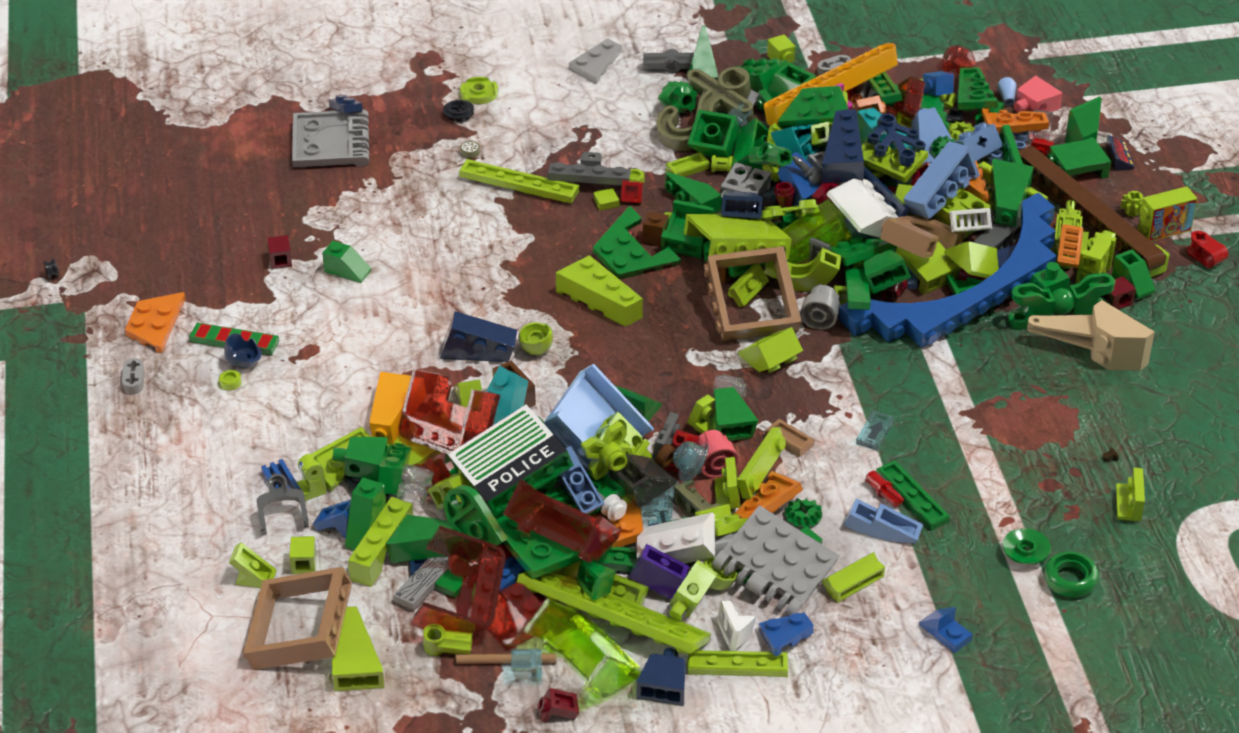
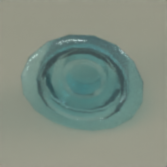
M686 441L675 450L673 462L676 468L679 469V478L683 482L692 480L701 470L709 451L708 443L705 442L697 445L692 441Z

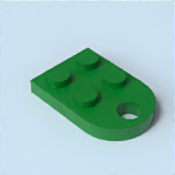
M460 485L445 495L443 507L446 518L473 561L480 559L508 539L485 501L475 489L466 485ZM456 495L460 497L461 504L458 502Z

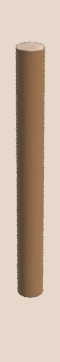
M556 653L456 655V665L556 663Z

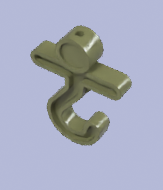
M741 67L727 68L719 74L718 81L699 69H692L688 72L689 86H692L693 90L701 96L697 112L698 109L717 113L723 110L730 115L737 116V119L743 123H748L754 119L753 105L747 100L751 93L749 74L745 69ZM675 106L665 107L658 114L656 120L660 142L665 147L674 151L693 150V148L688 146L693 125L685 129L677 128L679 124L677 108Z

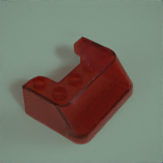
M413 369L399 422V434L410 441L445 454H450L493 426L500 394L472 389L468 406L465 407L448 401L452 385L447 376Z

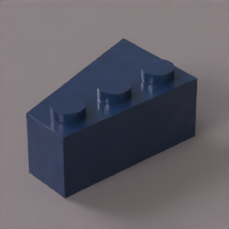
M455 311L443 341L440 359L508 362L515 348L517 329Z

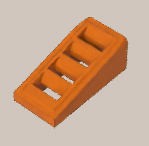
M1062 225L1057 256L1058 265L1078 268L1083 237L1082 227Z

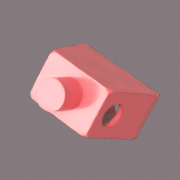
M1034 76L1018 88L1013 108L1017 113L1029 111L1045 112L1047 114L1060 109L1062 92L1041 78Z

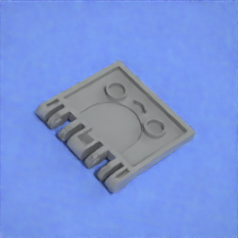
M363 109V111L342 113L340 111L293 113V167L354 164L357 167L367 166L369 164L368 112Z
M759 505L726 547L715 557L711 566L721 571L729 561L723 571L727 576L733 572L736 566L742 569L737 576L736 582L742 584L747 576L751 575L745 587L758 596H761L765 589L770 587L764 597V600L768 602L778 592L783 597L778 601L777 608L782 610L791 601L785 610V613L790 616L799 612L819 586L821 580L825 578L838 561L839 555Z

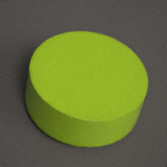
M631 169L630 181H640L644 184V172L639 169Z
M235 370L222 372L219 376L220 387L227 391L239 388L242 384L241 374Z

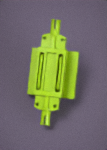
M1070 200L1067 201L1066 208L1060 209L1059 214H1057L1056 227L1053 228L1056 231L1054 246L1050 249L1056 255V263L1062 225L1082 227L1081 211L1074 210V201H1072L1071 206ZM1083 232L1081 252L1083 249L1087 250L1089 232ZM1059 265L1060 268H1064V269H1069V268H1071V267H1069V266Z

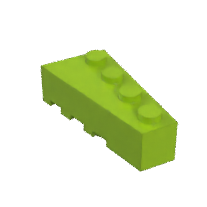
M590 255L556 272V292L561 295L566 293L570 295L571 300L575 302L582 301L588 304L589 309L593 311L600 310L604 312L605 317L625 327L643 318V298Z

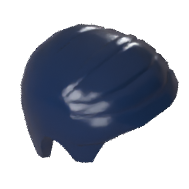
M237 333L227 337L224 345V357L227 363L233 367L248 368L260 360L262 351L254 339L250 338L248 341H245L241 334Z

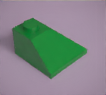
M1101 97L1092 99L1069 110L1065 136L1066 143L1095 138L1097 141L1102 103Z

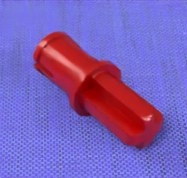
M875 470L870 471L865 476V482L876 491L879 497L883 496L894 507H899L903 503V497L892 488V483L884 480Z

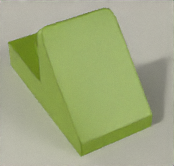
M242 542L234 547L229 564L239 571L235 582L236 585L261 588L263 580L275 577L277 569Z

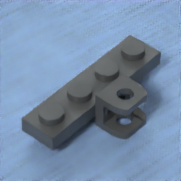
M584 152L581 156L580 164L550 163L548 180L622 185L623 180L630 181L631 169L602 166L601 153Z

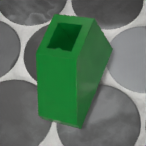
M1129 250L1115 256L1112 276L1115 279L1124 277L1136 289L1134 296L1136 299L1155 293V287L1146 262L1135 251Z

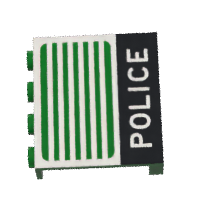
M527 405L448 454L455 470H460L483 497L494 517L574 466L568 450Z

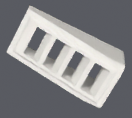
M990 208L950 211L951 232L992 229ZM970 214H973L974 226H971ZM977 214H980L981 226H978ZM956 215H959L960 227H957ZM963 215H966L967 227L964 226Z

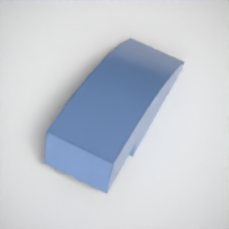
M857 498L850 507L843 524L850 529L872 537L901 543H916L923 524L883 504L875 508Z

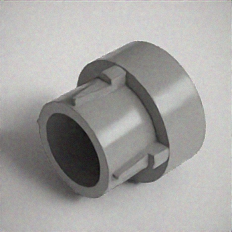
M821 284L815 286L811 290L810 295L803 301L800 311L802 321L813 329L825 330L831 328L835 324L839 312V295L829 286Z

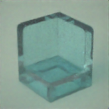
M511 649V671H531L532 685L542 684V649Z

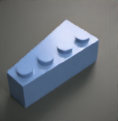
M950 141L945 145L904 197L905 204L910 209L909 213L930 219L946 205L947 199H953L960 188H966L969 185V180L980 176L969 146Z

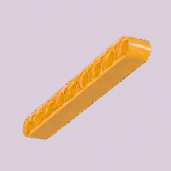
M893 43L882 44L764 103L767 124L772 125L776 123L779 125L778 119L802 88L836 86L842 83L844 84V91H847L898 64L896 45Z

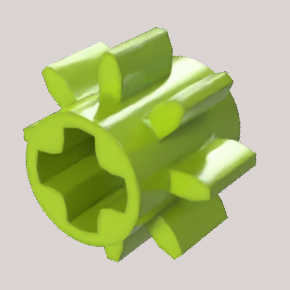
M1130 191L1127 195H1123L1120 208L1125 209V213L1128 216L1135 217L1140 214L1143 201L1142 193Z

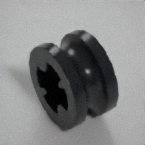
M51 259L50 262L43 261L48 279H51L52 276L59 277L55 259Z

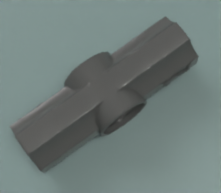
M668 49L664 53H643V70H665L669 74H675L679 70H689L694 53H679L675 49Z

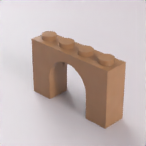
M912 215L887 219L881 227L882 234L880 239L922 258L933 257L938 241L947 249L962 244L965 233L951 232V226L933 218L928 219Z

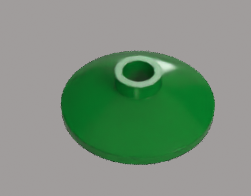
M1019 528L1010 531L1004 537L1003 550L1011 560L1017 563L1034 565L1048 558L1051 544L1048 538L1041 532L1029 528Z

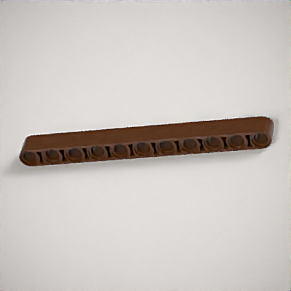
M1034 146L1018 150L1023 165L1033 166L1032 181L1065 208L1067 201L1070 200V206L1072 201H1074V210L1081 211L1082 222L1095 233H1103L1105 230L1115 233V249L1120 254L1129 250L1135 251L1146 262L1149 271L1165 264V255L1159 247Z

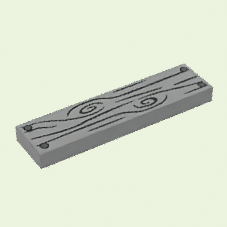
M462 542L452 555L429 558L393 595L394 602L414 610L435 588V582L466 550Z

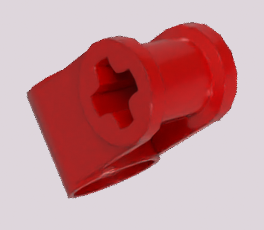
M1197 230L1191 233L1190 238L1192 241L1191 245L1187 248V254L1198 260L1205 267L1212 268L1228 258L1227 248L1206 232Z

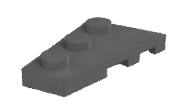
M670 412L664 428L660 432L659 439L657 438L655 442L649 474L657 476L660 468H662L655 463V459L664 445L669 444L672 446V438L676 430H680L681 427L680 424H677L679 414Z

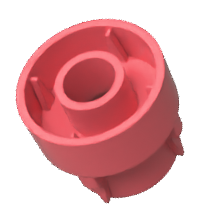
M709 430L699 436L695 449L697 454L695 458L705 476L710 478L722 477V468L726 467L725 458L735 457L737 466L738 455L732 442L728 441L726 435L723 436L717 430Z

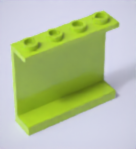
M686 214L684 235L707 237L710 240L709 256L784 246L786 259H789L792 239L768 218L721 216V214Z

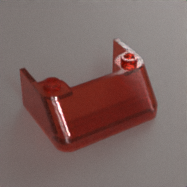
M521 479L503 513L518 524L517 529L527 534L533 531L579 553L578 557L588 563H591L592 560L598 561L618 540L622 532L602 516H598V518L590 516L539 492Z
M439 526L428 542L426 549L448 556L447 567L453 575L463 578L457 611L455 613L423 602L411 619L410 625L424 629L430 624H438L445 630L467 633L485 631L494 621L506 559L505 552L495 544Z

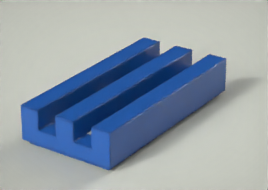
M283 459L278 460L276 465L274 462L270 463V467H266V465L261 466L262 473L267 482L272 476L270 473L281 474L279 471L281 470L292 489L300 490L298 483Z

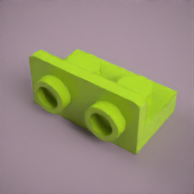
M735 457L725 458L726 467L722 468L723 477L715 478L716 503L719 505L729 504L730 510L740 508Z
M1133 468L1132 477L1127 478V484H1116L1117 519L1141 521L1145 504L1143 468Z
M729 504L695 512V516L713 512L715 536L739 531L748 520V518H739V514H731Z

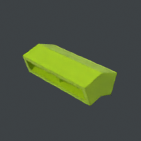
M872 552L821 580L827 593L839 603L882 579L885 575V566L878 560L876 554Z

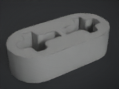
M838 55L822 60L818 63L817 74L820 76L850 61L851 58L846 55Z
M137 358L129 359L123 365L122 383L124 392L134 395L143 390L145 371L142 360Z

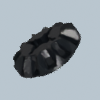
M453 100L444 105L443 114L448 120L454 119L455 122L457 120L463 122L464 119H470L474 115V106L466 100Z

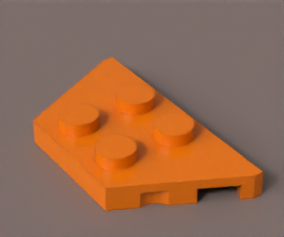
M181 292L137 301L125 327L126 336L133 340H138L145 346L150 344L155 347L156 352L162 353L185 302V293Z
M639 500L628 503L624 516L616 521L609 520L601 512L587 517L591 524L596 527L595 533H601L612 545V548L623 547L637 542V537L643 531Z

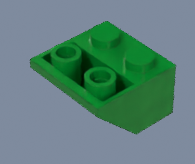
M787 62L774 74L768 93L773 99L816 78V75Z

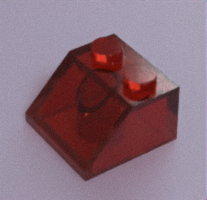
M520 582L500 590L480 618L481 622L506 651L548 630V610Z

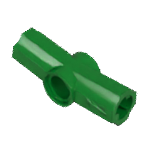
M767 141L760 147L750 149L747 155L749 163L754 166L770 164L774 167H784L785 165H790L793 160L792 151L775 146Z

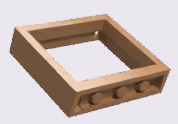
M784 246L708 256L707 263L704 264V275L709 278L707 285L708 294L713 297L712 312L713 315H717L716 331L721 333L722 342L768 336L790 327L793 328L794 332H799L801 318ZM774 262L786 318L730 325L717 269Z
M343 567L263 580L261 590L258 592L256 608L253 611L251 627L248 629L246 645L243 648L244 658L247 659L253 670L335 657L352 587V581ZM328 591L318 636L264 645L276 599Z

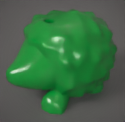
M669 81L662 88L661 94L658 95V100L664 108L675 106L678 114H684L686 111L695 109L697 92L688 83Z

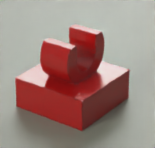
M623 180L621 202L642 203L643 182Z

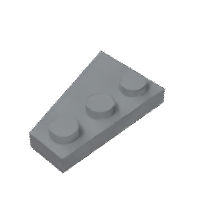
M607 38L569 62V69L597 84L600 81V76L606 73L609 64H613L622 52V46Z

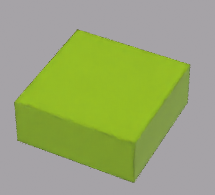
M613 188L593 192L594 201L600 211L619 207V199Z

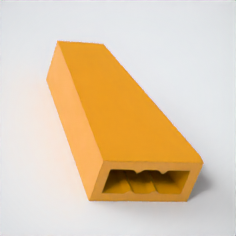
M381 371L369 421L372 437H388V443L393 444L425 396L422 377Z

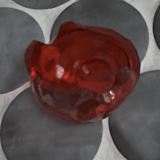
M961 45L948 47L942 58V69L946 72L955 69L957 74H960V68H973L976 64L973 53Z

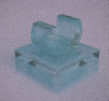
M741 103L737 109L733 107L727 113L737 116L740 127H743L748 122L746 118L752 114L751 110L747 114L741 112V108L745 105L744 103Z

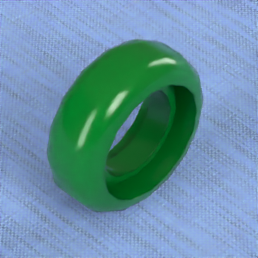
M1066 551L1058 553L1049 559L1045 566V581L1048 587L1058 595L1067 598L1084 597L1091 593L1097 585L1098 569L1095 563L1086 555ZM1062 568H1074L1083 572L1085 578L1078 582L1067 581L1059 576L1058 571Z

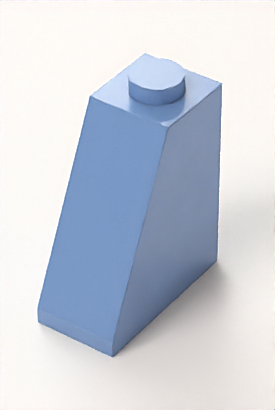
M935 107L930 109L923 108L916 113L911 122V127L919 131L918 140L925 142V150L930 152L932 142L939 136H948V138L952 139Z

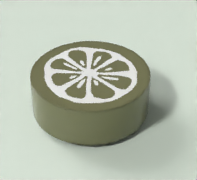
M475 141L463 142L460 145V154L468 159L479 156V143Z

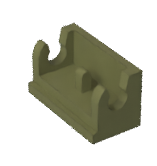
M687 480L680 485L674 486V503L689 517H694L697 511L719 506L718 503L711 505L697 492L696 488L687 489L695 484L693 480Z

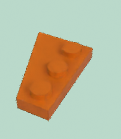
M982 109L984 122L986 124H994L998 134L1002 125H1010L1012 133L1017 134L1024 131L1039 132L1049 129V121L1045 112L1020 111L1017 114H1011L1007 110L991 113L989 109Z

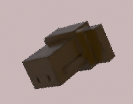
M1110 447V450L1103 454V459L1106 462L1112 459L1118 461L1119 455L1114 448Z

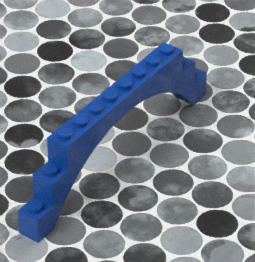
M1036 193L1022 201L1020 215L1021 234L1015 249L999 270L980 284L959 294L933 301L891 303L870 300V310L849 309L848 302L839 306V321L854 336L866 332L870 327H873L887 342L899 338L906 333L921 348L928 344H933L938 338L945 334H950L960 325L967 324L977 315L984 314L996 304H1001L1012 295V290L1015 286L1030 283L1032 275L1046 269L1047 263H1056V255L1050 250L1054 246L1056 231L1049 226L1054 219L1055 207L1040 193Z

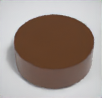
M669 444L664 445L658 452L655 463L662 468L668 467L675 458L676 449Z

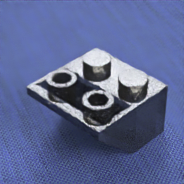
M626 453L627 464L623 469L619 471L608 469L611 478L625 489V496L638 508L677 484L676 480L650 457Z

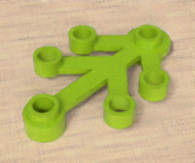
M816 200L799 201V206L764 207L761 218H768L769 220L779 219V216H785V213L795 212L796 217L820 214L819 206L816 205Z

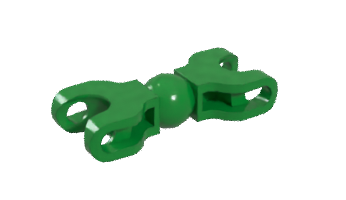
M1107 273L1091 274L1083 278L1078 284L1070 285L1069 290L1067 288H1058L1052 292L1049 288L1041 289L1034 283L1017 285L1012 290V298L1016 304L1022 307L1014 309L1009 313L1008 323L1016 330L1027 329L1028 319L1033 315L1054 316V313L1065 315L1071 311L1073 314L1092 315L1094 305L1101 300L1108 303L1101 296L1109 294L1114 290L1115 279Z

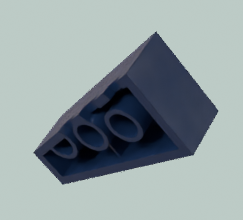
M856 109L838 110L835 112L822 162V183L848 182L852 179L862 181L864 179V159Z

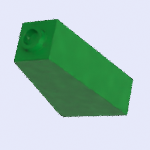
M998 159L992 160L990 180L995 223L1016 227L1021 213L1022 201L1026 199L1031 185L1033 166Z

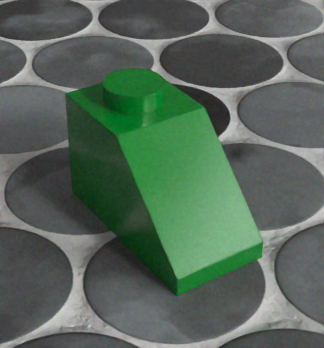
M332 241L322 252L324 272L362 283L371 272V267L350 245Z

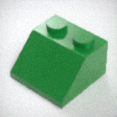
M698 109L688 140V146L712 159L713 155L729 158L732 155L740 129L737 116Z

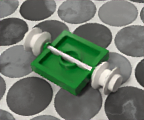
M587 471V475L605 505L586 514V516L589 517L601 510V513L606 515L611 521L622 518L627 508L626 502L620 500L625 496V489L607 474L595 480ZM562 485L559 486V487L567 494V496L571 499V497L569 496V494L567 493V491L564 489V487H563Z

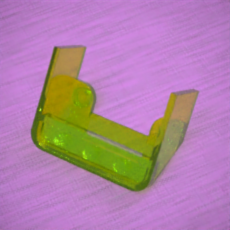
M546 599L524 628L527 634L540 638L543 641V648L548 652L555 653L556 651L562 654L587 678L581 688L597 699L600 697L607 698L634 682L642 671L641 667L591 619L552 600Z

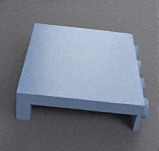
M595 364L578 373L544 421L549 430L566 447H572L579 461L587 470V466L592 459L587 458L583 454L580 444L593 437L604 419L612 414L619 412L638 431L642 438L654 430L651 424ZM610 469L607 473L615 482H619L624 476L620 471Z

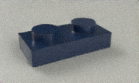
M336 95V99H329V107L342 113L363 111L362 103L356 101L355 98H348L347 95Z

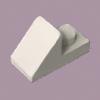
M721 601L717 623L730 651H735L750 638L756 617L739 616L731 601Z

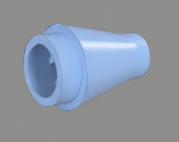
M1009 77L1002 78L998 82L997 89L1004 105L1012 106L1015 103L1016 82Z

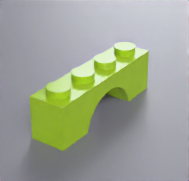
M394 497L389 499L348 559L351 581L370 587L373 586L383 571V563L387 552L386 543L406 515H414L413 503Z

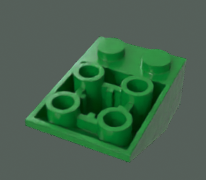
M754 58L744 60L742 65L734 67H741L748 72L751 90L758 93L759 90L766 89L768 92L774 74L787 63V60H778V58L754 60Z

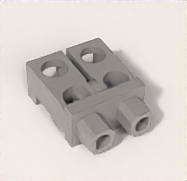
M735 162L725 181L721 184V207L723 194L726 191L754 192L762 197L765 192L771 189L772 172L754 168L752 171V167ZM738 170H743L746 173L739 175ZM757 175L763 176L764 179L757 180Z

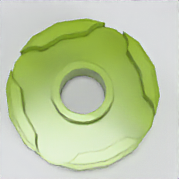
M471 77L466 80V83L460 85V96L463 100L469 101L472 104H487L498 96V85L494 80L493 82L489 81L487 77Z

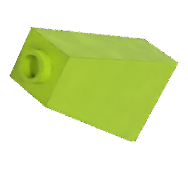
M357 606L346 608L336 655L332 657L334 692L385 688L383 667Z

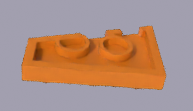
M771 471L768 475L769 480L766 483L760 484L758 493L751 499H747L734 514H739V518H749L759 505L774 513L780 506L794 499L797 494L803 491L802 485L796 480Z

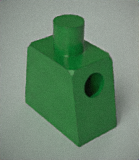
M893 250L875 254L872 258L864 261L865 275L873 294L911 278L904 259Z
M1049 262L1046 269L1032 275L1030 283L1038 285L1041 289L1049 288L1051 292L1058 288H1067L1069 290L1070 278L1057 263Z
M351 437L347 449L334 447L332 461L344 462V473L347 476L359 479L366 478L378 482L379 466L388 448V437Z

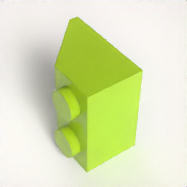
M790 327L758 340L738 351V354L758 372L768 370L770 373L779 369V364L783 361L787 364L797 359L796 354L802 352L803 349L793 328Z

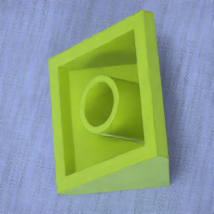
M966 242L947 248L944 251L949 258L970 275L988 278L999 270L997 248Z

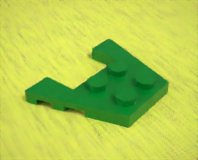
M631 206L623 212L593 246L592 252L618 279L640 275L650 269L655 271L661 270L663 266H678L680 258L670 247L651 256L628 232V230L641 224L642 218Z

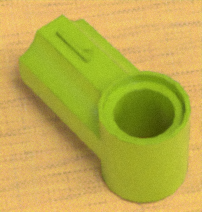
M430 624L423 631V650L430 656H438L443 652L470 654L473 633L445 630L441 625Z

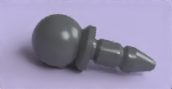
M792 156L795 165L805 172L803 176L805 178L808 177V181L811 184L820 185L822 183V171L815 169L813 165L809 167L801 158Z

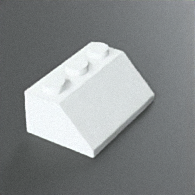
M852 179L828 191L826 195L860 233L881 237L883 223L889 218L898 217L895 214L896 210L885 203V198L873 189V184L868 180Z
M713 512L647 526L637 537V558L646 544L682 563L715 557V520Z

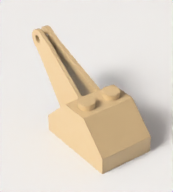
M1103 300L1094 305L1092 315H1033L1029 317L1027 326L1028 331L1031 333L1090 349L1091 359L1108 370L1140 371L1149 364L1154 331Z

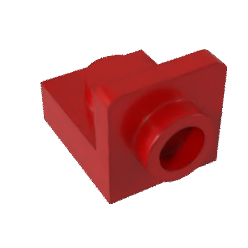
M1034 138L1031 146H1034L1047 157L1049 155V148L1054 146V142Z

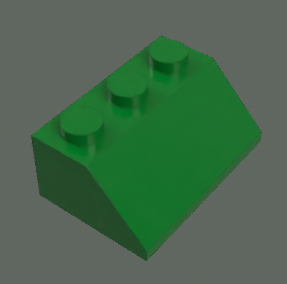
M754 118L739 129L732 167L736 162L752 167V171L754 168L764 170L762 165L754 166L749 163V157L747 156L750 149L760 147L767 141L769 129L757 118ZM738 170V173L741 175L746 173L743 170ZM757 175V180L764 179L763 176Z

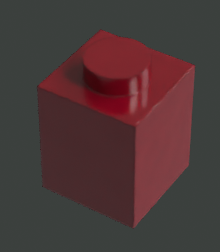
M288 235L268 237L271 269L292 267Z

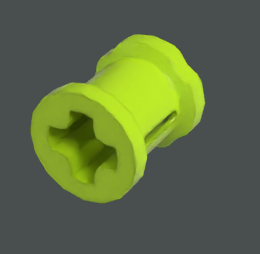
M713 155L711 172L722 171L729 174L732 169L733 156L721 158Z

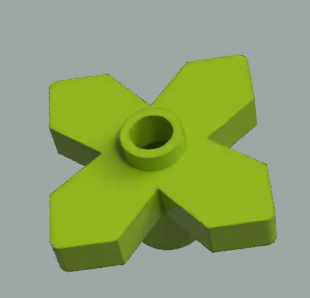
M620 421L607 427L602 440L590 437L580 444L583 454L587 458L592 459L587 467L590 475L595 480L605 476L609 469L614 471L623 469L627 462L634 458L631 447L627 443H622L627 433L625 426Z

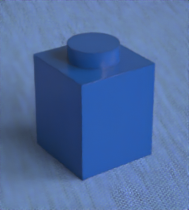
M941 71L923 74V93L934 96L953 93L954 74Z

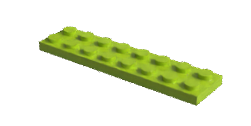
M555 571L532 579L527 572L518 575L516 584L523 586L528 592L541 593L546 595L545 598L548 600L566 603L570 609H581L588 612V615L593 618H603L610 621V624L613 626L631 629L635 635L648 636L653 638L654 642L658 644H668L676 647V650L680 653H692L710 641L712 633L675 620L672 617L611 593L600 599L591 600L576 582V579Z

